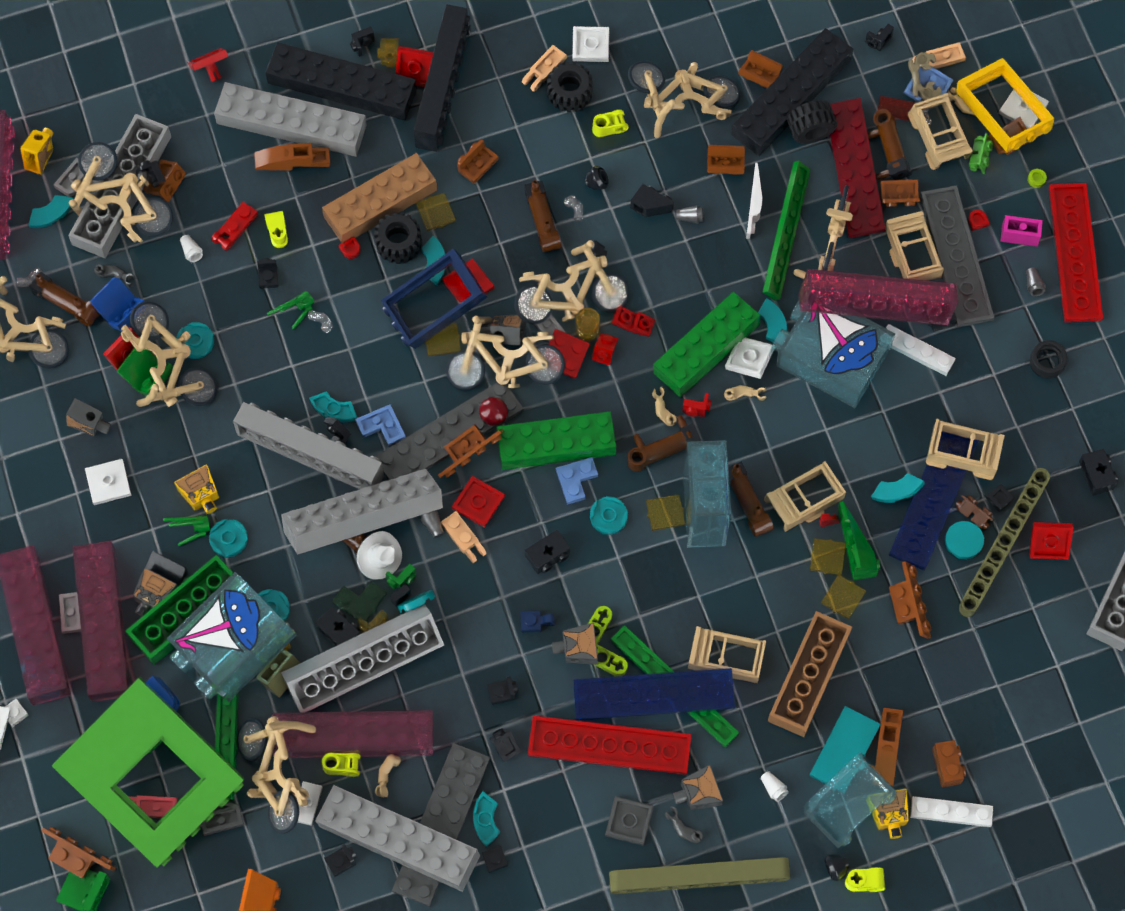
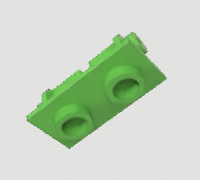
M985 133L984 137L977 136L974 139L972 151L978 154H971L969 162L971 171L981 169L982 173L985 174L986 167L989 166V152L993 149V142L987 133Z

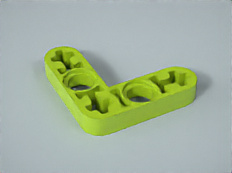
M600 606L594 612L589 623H594V627L600 631L599 635L595 637L597 655L604 653L607 656V660L602 663L598 662L595 666L614 676L621 677L628 670L626 660L598 645L612 620L611 609L607 606ZM606 612L608 618L604 617L600 625L598 623L600 620V614ZM610 658H613L612 663L615 665L622 663L623 670L619 669L616 671V666L610 663Z

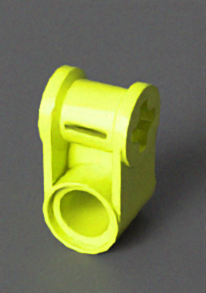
M615 110L596 115L593 120V134L597 137H604L627 131L629 127L623 117L625 115L624 111Z
M283 211L264 214L272 245L276 248L285 247L288 243Z
M327 753L322 758L323 770L328 775L359 776L358 760L361 759V755L357 753ZM329 760H334L337 763L332 768L326 766Z
M854 869L846 877L845 886L852 892L884 891V869ZM853 877H855L856 881H859L858 884H855V881L852 880Z

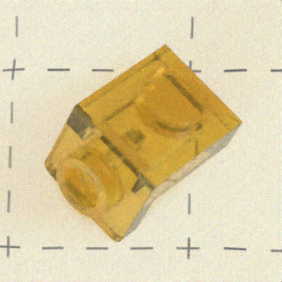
M381 610L369 624L360 617L358 619L360 631L362 633L367 632L389 621L388 614Z

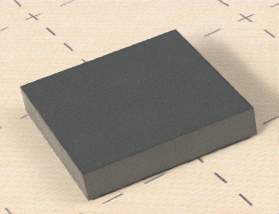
M615 796L605 836L644 846L654 806Z

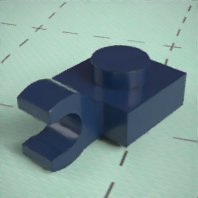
M521 611L522 633L541 632V626H555L554 614L541 616L540 611Z

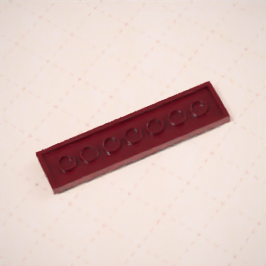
M861 98L831 103L830 105L838 124L835 131L830 134L840 192L842 197L845 185L849 186L844 211L847 202H851L849 213L853 215L851 221L846 220L849 238L886 232Z

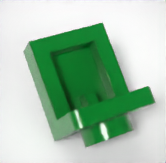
M409 564L397 578L388 571L385 574L386 582L393 589H400L405 584L411 585L416 579V569Z

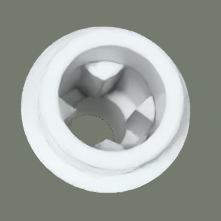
M190 235L182 236L180 242L185 258L190 262L199 261L203 256L200 246Z
M770 771L761 776L760 779L771 799L778 802L786 797L789 792L787 786L771 774Z

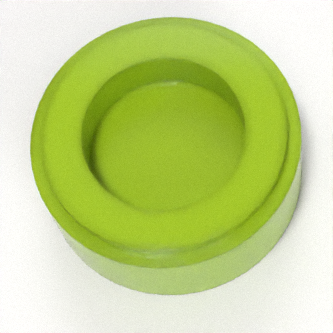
M1033 169L1030 171L1027 180L1030 186L1040 188L1044 186L1047 175L1041 169Z

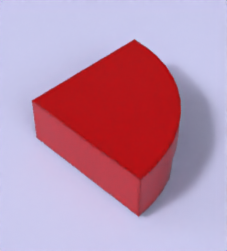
M829 513L821 514L819 523L821 527L838 524L839 519L836 514L830 516Z

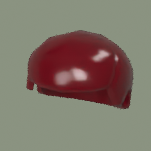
M498 397L485 399L479 407L481 420L490 426H498L503 423L508 416L506 403Z

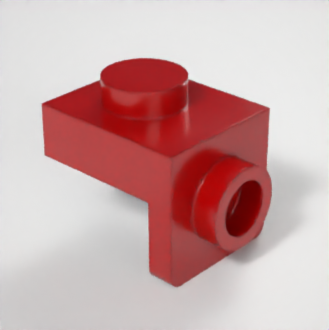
M601 333L595 344L592 360L610 365L619 338Z
M705 393L703 402L684 399L682 412L691 417H705L706 411H710L712 400H708L709 393Z

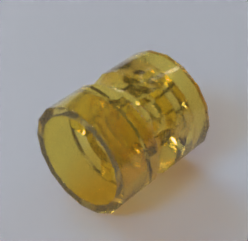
M583 308L576 314L575 330L579 338L589 341L595 339L599 334L600 316L592 308Z

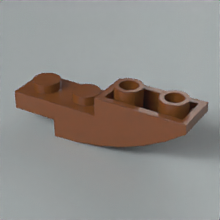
M312 143L280 145L254 153L255 170L292 171L293 167H330L329 148L312 147Z
M883 708L873 781L874 786L889 788L894 786L903 710Z

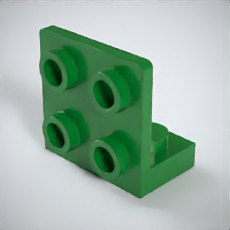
M134 348L118 368L117 373L142 396H147L152 385L155 384L150 368H157L158 359L148 349L138 352ZM166 363L165 370L161 375L163 382L172 373L173 366L170 363Z
M89 870L83 879L69 871L56 901L78 911H96L110 882V877L101 871L96 873Z

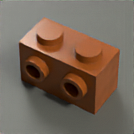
M955 740L935 743L932 751L941 788L960 785L964 777H966L965 766L960 763L961 750L959 745L956 746Z

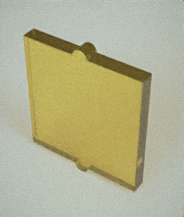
M445 193L433 197L429 196L428 199L416 202L427 231L438 227L443 228L444 225L456 221Z
M451 323L424 342L427 345L428 356L461 351L459 343L461 336L458 335L457 323Z
M679 494L646 500L647 517L650 519L652 531L685 525L684 508L681 506Z
M814 538L810 570L824 572L825 575L827 573L842 575L846 543L835 542L831 539L822 540Z
M838 575L821 601V604L832 609L833 613L837 612L849 619L866 593V590L855 585L854 581L850 582Z

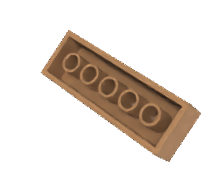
M415 153L323 206V215L336 236L343 243L354 236L356 238L374 228L377 224L379 225V220L381 218L384 220L385 215L392 216L394 212L398 214L437 191L436 179L418 154Z
M815 612L769 714L768 722L801 737H805L851 633L852 626L820 612Z

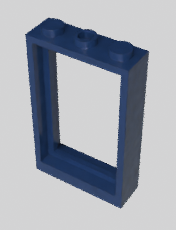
M453 248L383 298L381 302L384 305L382 309L385 314L393 319V322H391L393 327L403 335L401 337L403 343L416 349L488 297L460 253ZM452 264L471 296L413 336L395 304Z

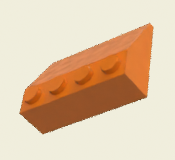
M248 869L239 911H276L277 909L274 908L275 900H279L281 888H278L276 881L252 869Z

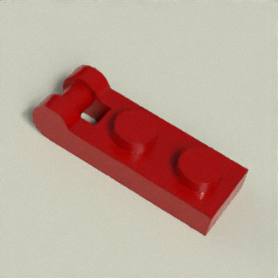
M242 202L218 232L213 234L211 241L215 244L219 243L224 250H229L257 217L258 211Z

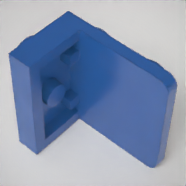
M113 277L91 299L93 307L112 328L122 331L121 328L125 324L127 327H130V314L133 308L139 303L145 302L143 299L135 297L117 277ZM146 306L136 310L134 319L144 312Z

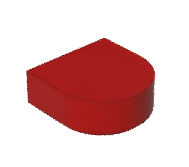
M973 210L969 214L968 223L971 231L990 225L986 213L982 210Z
M354 236L338 245L342 254L348 259L358 257L361 252L360 244Z

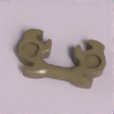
M921 52L917 54L914 64L912 60L908 61V67L913 80V95L917 97L919 93L923 100L941 95L940 87H937L936 90L932 87L935 82H928L923 87L919 78L920 67L926 71L932 68L929 65V61L932 63L936 62L933 53Z

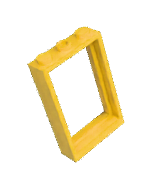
M1003 58L958 81L956 93L1007 153L1019 149L1023 144L1032 142L1038 136L1047 134L1052 130L1054 117ZM1000 76L1004 77L1041 121L1011 138L971 92Z

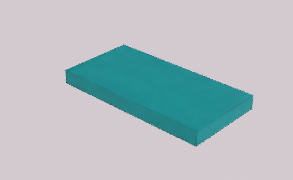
M845 706L809 776L845 794L881 724Z

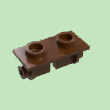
M962 495L961 497L964 500L963 502L959 500L956 503L957 510L967 518L973 512L975 515L971 521L980 529L986 530L990 525L988 523L989 519L991 521L995 520L991 517L993 513L985 507L983 509L976 505L978 501L972 496L968 495L966 497Z

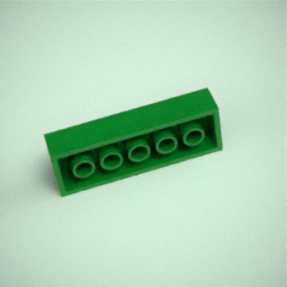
M733 291L653 364L654 375L681 398L725 358L735 345L742 342L743 338L748 337L760 326V314Z
M611 411L497 426V431L500 429L504 430L500 434L502 438L498 441L502 470L616 455Z
M215 555L129 627L126 633L147 659L155 665L178 646L175 640L183 637L209 610L219 595L221 609L224 607V589L242 592L244 590L243 584L225 563Z

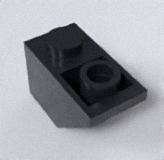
M645 184L640 186L630 203V208L644 217L671 213L674 206V201L669 196L662 195L652 186H646Z

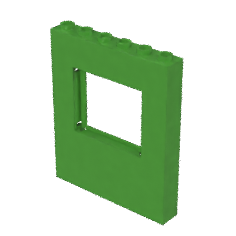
M141 677L52 765L64 779L157 868L161 864L165 866L172 858L170 854L175 849L180 851L186 844L184 840L189 835L193 837L201 829L199 825L204 820L208 822L215 815L213 811L218 806L222 808L230 800L228 796L232 792L237 793L244 785L242 783L244 777ZM162 740L201 779L156 824L117 784Z

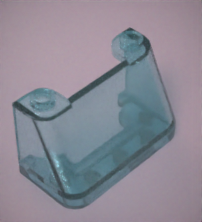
M860 752L807 801L803 807L804 814L839 848L841 845L846 846L852 840V831L880 804L884 805L886 803L889 805L896 798L895 794L897 791L868 758Z

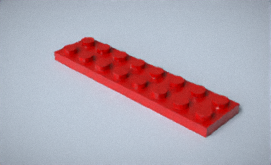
M1087 183L1050 184L1049 196L1064 322L1102 321L1103 312Z
M533 716L528 756L687 775L691 734Z

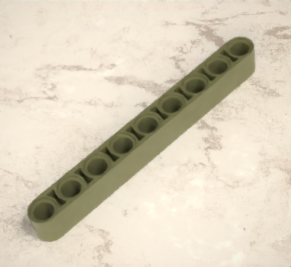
M1038 468L1030 477L959 605L961 615L971 617L979 608L1049 482L1050 474L1046 469ZM1036 477L1043 478L1044 482L1037 481ZM1031 492L1035 495V497L1031 498L1027 495V493ZM1018 508H1024L1027 513L1019 512ZM1009 524L1017 525L1018 529H1012ZM1005 539L1009 542V544L1004 545L1001 543L1000 540ZM997 555L1000 558V560L995 561L992 559L991 556ZM988 571L990 572L991 576L986 577L985 575H983L982 572ZM980 587L982 593L975 592L973 588ZM971 603L973 609L966 608L964 604Z
M785 857L625 869L609 872L611 894L781 882L791 879L789 859Z

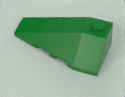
M844 501L839 502L838 512L853 580L876 577L878 570H880L879 559L875 558L874 551Z

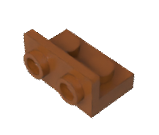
M161 159L158 165L165 178V182L154 188L152 183L148 181L150 185L148 187L144 186L143 190L148 194L158 195L166 202H169L186 172L177 162Z

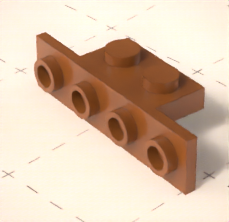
M476 424L444 446L455 463L438 474L440 478L444 475L447 478L456 472L454 468L459 464L462 467L471 461L470 456L474 453L478 456L486 450L485 445L490 442L494 444L502 438L500 434L504 430L500 429L486 439Z
M904 561L902 566L906 581L889 586L897 622L901 625L916 620L920 636L929 639L931 638V625L926 619L925 613L927 609L921 599L922 589L917 583V570L913 564Z
M42 828L41 832L58 841L48 859L80 878L84 879L93 862L112 871H115L117 868L112 865L113 861L103 855L99 858L94 855L96 851L87 846L84 848L78 846V841L69 836L67 839L60 836L61 831L56 828Z

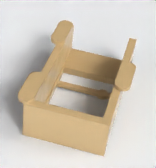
M948 93L913 105L908 112V117L912 127L920 132L927 149L925 157L932 170L938 169L943 162L964 156L965 159L970 157L973 152L972 148H970L948 98ZM941 104L951 128L932 134L922 110ZM953 132L956 140L936 145L933 137Z
M920 211L887 220L885 229L892 247L889 253L894 266L899 267L905 285L910 286L942 278L944 268L939 260L923 212ZM920 230L923 238L900 243L898 235ZM924 241L932 265L910 271L902 246L906 247L907 245Z
M936 419L926 464L942 469L948 465L972 471L975 477L992 480L998 468L1005 435L989 433ZM942 431L971 439L967 458L937 451ZM973 440L984 441L980 461L969 459Z
M826 461L803 475L767 493L764 501L766 503L771 502L785 523L783 529L786 532L804 521L811 523L818 519L821 514H824L825 509L843 500L846 491ZM823 473L835 493L811 506L810 501H807L798 486ZM796 488L805 502V506L808 507L802 512H799L787 492Z
M696 626L688 669L710 673L714 679L731 682L734 678L758 683L766 641ZM713 640L723 641L721 657L718 659L719 665L708 662ZM727 642L756 649L752 672L722 665L724 663L723 657Z

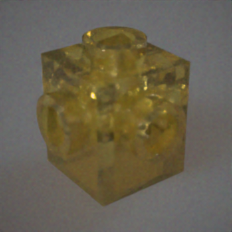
M399 38L381 39L380 48H377V58L381 59V65L386 67L396 66L397 51L400 46Z

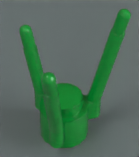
M304 291L294 299L267 312V315L278 311L283 312L296 305L300 310L304 309V311L292 326V329H295L306 314L313 309L311 305L314 303V299L307 291Z
M207 516L163 519L164 522H175L169 523L170 527L193 525L194 532H199L179 542L178 546L206 536V531H210Z

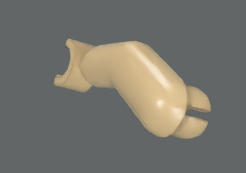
M952 87L948 91L949 100H954L961 112L975 115L958 96L956 88Z
M738 385L726 389L724 397L728 401L742 396H757L760 401L767 398L766 396H758L760 392L766 391L763 387L755 390L752 387Z
M660 387L661 396L657 395L654 389L652 396L656 399V415L667 426H673L677 418L665 408V402L663 401L664 389Z
M394 754L388 755L380 767L378 783L380 785L375 789L377 796L388 797L386 787L388 774L393 766L397 767L400 765L401 758Z

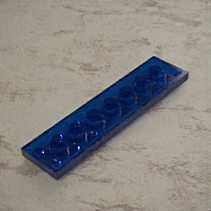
M942 431L937 451L967 458L971 439ZM973 440L969 459H972L979 440ZM948 465L944 469L926 466L921 477L925 484L913 496L889 553L890 557L902 562L906 561L925 571L967 470Z
M732 668L573 680L576 720L735 709Z

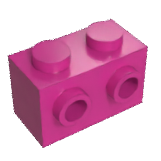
M1005 215L1000 242L1037 247L1041 238L1043 220Z

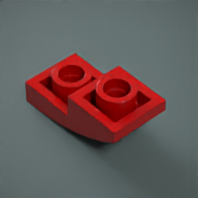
M618 306L611 324L649 337L655 319L641 312L634 313L622 306Z

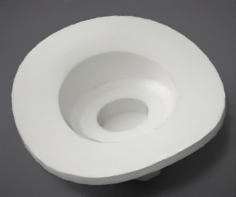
M378 531L369 535L361 543L357 552V564L360 571L366 577L375 580L386 578L385 574L388 571L393 574L398 569L402 560V551L398 541L385 531Z

